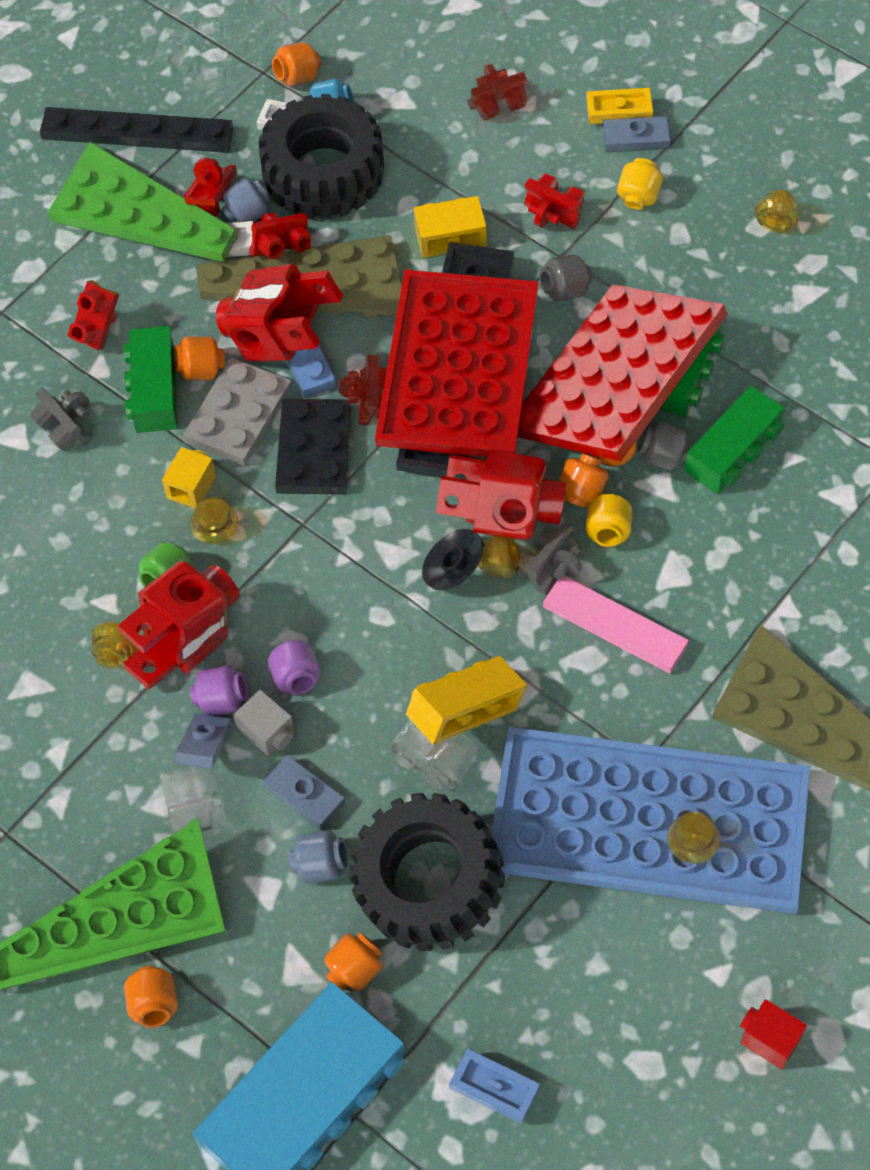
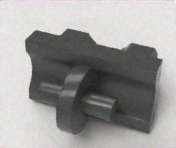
M43 387L35 394L41 402L29 415L45 431L56 420L60 422L48 435L56 446L66 451L77 440L86 445L93 438L75 419L79 417L81 420H84L89 416L86 410L89 405V398L84 392L79 391L71 394L68 390L64 391L61 394V398L64 400L63 403L56 397H52Z
M562 523L558 530L544 528L537 540L541 550L538 556L525 553L519 560L518 566L522 575L533 581L537 592L546 595L557 579L562 580L566 574L573 577L578 576L583 569L582 564L578 560L582 553L581 547L572 536V525Z

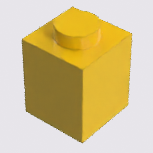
M180 447L162 478L166 498L198 510L216 478L213 459L203 451H192Z

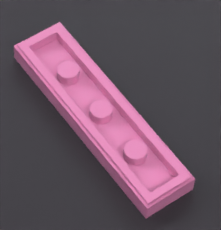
M566 576L562 580H557L543 601V608L669 674L688 647L689 640Z

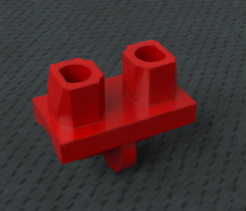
M201 158L193 168L196 178L184 195L186 204L196 205L216 217L220 211L219 200H223V194L231 187V182L237 174L236 165L230 164L227 167L221 168L217 160Z
M544 173L537 181L531 178L527 180L524 188L527 190L524 205L528 207L529 212L535 214L534 225L543 228L548 222L556 225L560 222L572 229L577 227L580 220V210L584 204V192L573 186L565 194L557 191L558 181L547 173Z
M274 213L264 214L261 222L251 225L252 244L249 247V253L253 257L266 255L269 259L279 258L284 253V250L294 249L298 253H302L310 249L312 236L307 231L308 217L304 213L278 218Z
M93 280L87 281L84 292L79 294L77 301L79 309L75 322L70 324L68 337L81 344H86L95 350L103 349L110 324L116 322L118 317L115 307L119 294L103 288Z

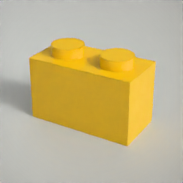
M478 196L458 198L440 203H428L423 206L414 207L415 231L422 258L446 254L449 242L487 247L486 223Z

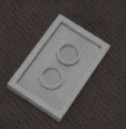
M230 358L183 433L184 443L245 467L282 406V399H286L291 391V380Z

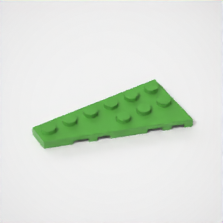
M89 142L47 212L52 222L220 262H225L238 238L235 229L196 205L186 204L185 199L91 142Z
M199 818L194 819L178 832L164 838L140 856L131 859L85 888L80 894L64 904L55 907L31 925L25 926L0 942V991L225 933L226 930Z

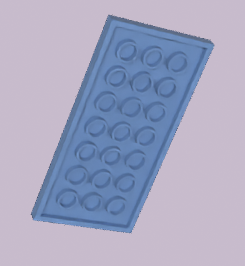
M508 726L491 834L502 853L504 865L501 869L504 874L796 914L799 903L810 766Z

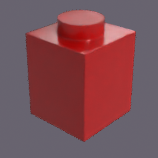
M765 999L758 1010L751 1007L742 1020L740 1028L745 1031L741 1044L783 1070L802 1040L808 1025Z

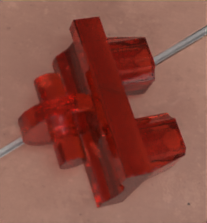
M492 64L485 65L483 69L484 76L475 79L478 87L470 90L471 98L467 100L470 110L476 108L483 121L499 115L500 109L496 101L506 99L510 111L524 108L527 103L524 89L527 82L525 73L523 71L508 76L506 69L496 71Z
M368 354L367 366L361 369L359 373L355 370L349 371L348 377L341 379L339 382V393L348 398L350 404H357L359 402L358 424L368 426L373 417H379L382 394H378V390L384 389L387 367L378 366V356Z

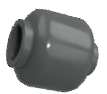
M577 255L555 257L549 259L540 271V286L543 292L555 301L578 298L583 296L588 289V284L592 279L591 270Z
M656 421L652 426H647L642 432L638 444V452L642 453L645 463L673 471L681 462L686 463L687 452L693 447V444L688 442L686 429L663 421Z

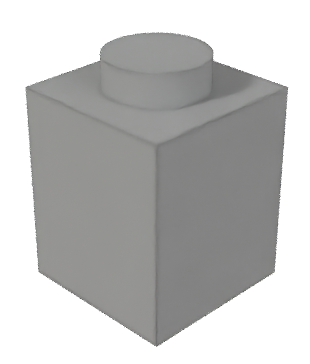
M261 690L255 693L233 714L237 731L267 757H270L276 750H283L291 742L295 733L292 716Z

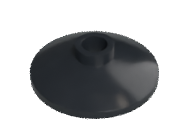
M460 529L449 533L439 540L429 551L423 563L422 577L424 582L434 590H447L465 581L477 568L483 556L484 543L480 535L473 533L471 529Z

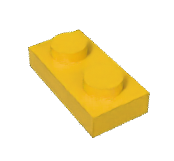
M650 88L586 92L589 124H601L603 120L653 117Z

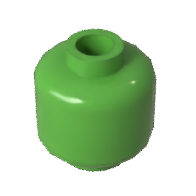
M161 542L140 560L138 567L141 584L146 587L180 561H186L191 564L188 552L183 547L170 542Z

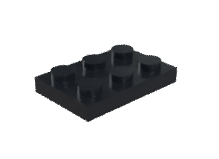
M282 399L275 481L276 494L346 495L352 410L351 399Z

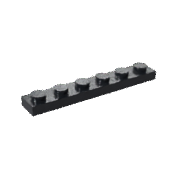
M46 107L40 127V135L42 140L229 153L234 128L232 120Z

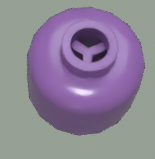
M291 640L283 642L271 652L268 658V667L278 689L286 694H305L314 687L320 678L321 667L311 646L304 641Z
M224 665L199 672L195 685L191 686L190 694L194 706H200L204 714L219 716L236 712L242 707L243 701H246L248 698V685L242 672H237L230 665Z

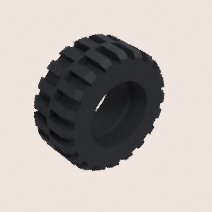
M321 94V97L315 98L312 95L303 96V100L296 102L294 99L285 105V109L279 108L271 116L272 120L269 119L265 123L258 144L265 188L279 206L284 207L286 205L287 211L293 214L304 213L309 219H314L315 216H322V219L325 220L332 219V216L340 214V217L348 215L351 209L355 208L358 210L364 206L366 198L369 200L373 198L378 191L377 187L382 184L384 177L382 133L371 113L365 112V108L356 102L351 104L348 98L338 96V99L331 98L330 94ZM323 148L335 149L346 154L342 159L326 165H310L298 160L307 152Z
M415 793L411 795L412 801L404 803L401 797L391 801L390 804L393 808L385 813L380 808L372 815L375 822L370 827L363 825L358 833L362 842L360 845H353L350 854L355 865L349 867V879L355 885L352 892L355 900L362 907V911L388 939L393 938L398 945L406 948L416 945L420 951H432L433 944H439L442 950L454 947L453 939L461 936L464 942L475 936L471 931L472 928L477 924L484 928L491 920L487 911L490 907L493 909L498 908L501 901L498 888H503L505 885V874L501 869L504 861L489 828L476 811H470L466 803L458 799L450 802L446 795L434 793L431 800L427 799L424 793ZM429 842H443L453 845L461 855V868L456 881L446 893L434 900L421 903L405 901L397 894L394 887L395 874L400 862L411 850Z

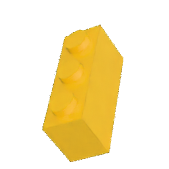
M501 656L487 661L481 660L461 671H452L443 678L418 685L411 694V701L406 715L434 745L517 711L527 684Z

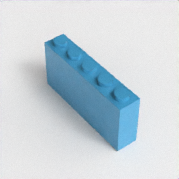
M331 982L194 1130L192 1134L195 1141L225 1170H311L323 1155L321 1149L331 1138L337 1140L347 1130L351 1123L349 1117L357 1108L364 1109L373 1101L378 1093L376 1087L386 1076L391 1079L405 1063L403 1058L405 1056L404 1043Z

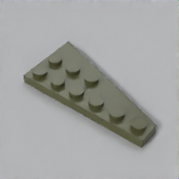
M391 235L310 247V249L302 253H298L295 250L284 251L279 258L269 259L266 255L196 265L201 299L221 301L223 298L234 297L245 275L251 270L295 264L300 273L329 271L343 294L339 303L318 304L316 312L343 315L350 311L365 313V317L378 318V315L395 316L396 318L401 282Z
M760 624L719 700L712 718L870 791V719Z

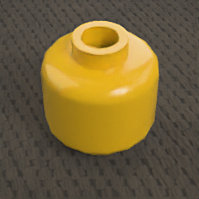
M636 158L633 162L624 165L617 186V193L625 201V206L634 210H642L644 206H651L656 203L663 182V175L658 169V165L644 158Z
M603 494L595 497L589 503L586 513L585 528L588 537L604 547H613L625 542L632 530L633 512L629 502L621 496L614 494Z

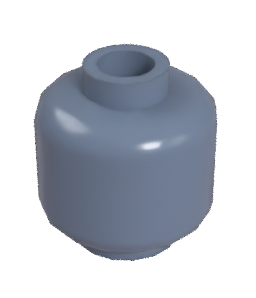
M244 178L225 191L223 200L226 205L221 209L231 223L237 221H253L255 223L264 214L269 212L268 203L271 199L257 179L252 182L250 179Z
M330 830L300 835L295 841L294 850H290L288 854L290 869L293 873H298L302 881L307 884L338 879L343 869L348 866V851L345 841L341 837L337 838L336 834Z

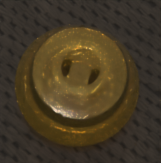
M785 190L771 191L756 205L754 209L755 217L758 223L768 231L775 233L787 232L795 228L798 223L797 201Z
M209 497L200 501L190 518L192 533L197 539L205 543H220L229 539L235 533L238 526V516L234 508L217 497Z
M492 535L483 541L484 551L478 567L481 570H485L489 576L512 579L519 571L518 562L520 554L516 540Z
M103 622L92 629V654L98 664L114 669L117 666H122L124 661L138 651V648L118 631L119 623Z
M691 812L678 817L672 822L667 833V843L671 852L678 859L692 864L703 863L717 853L720 846V832L715 823L706 815Z

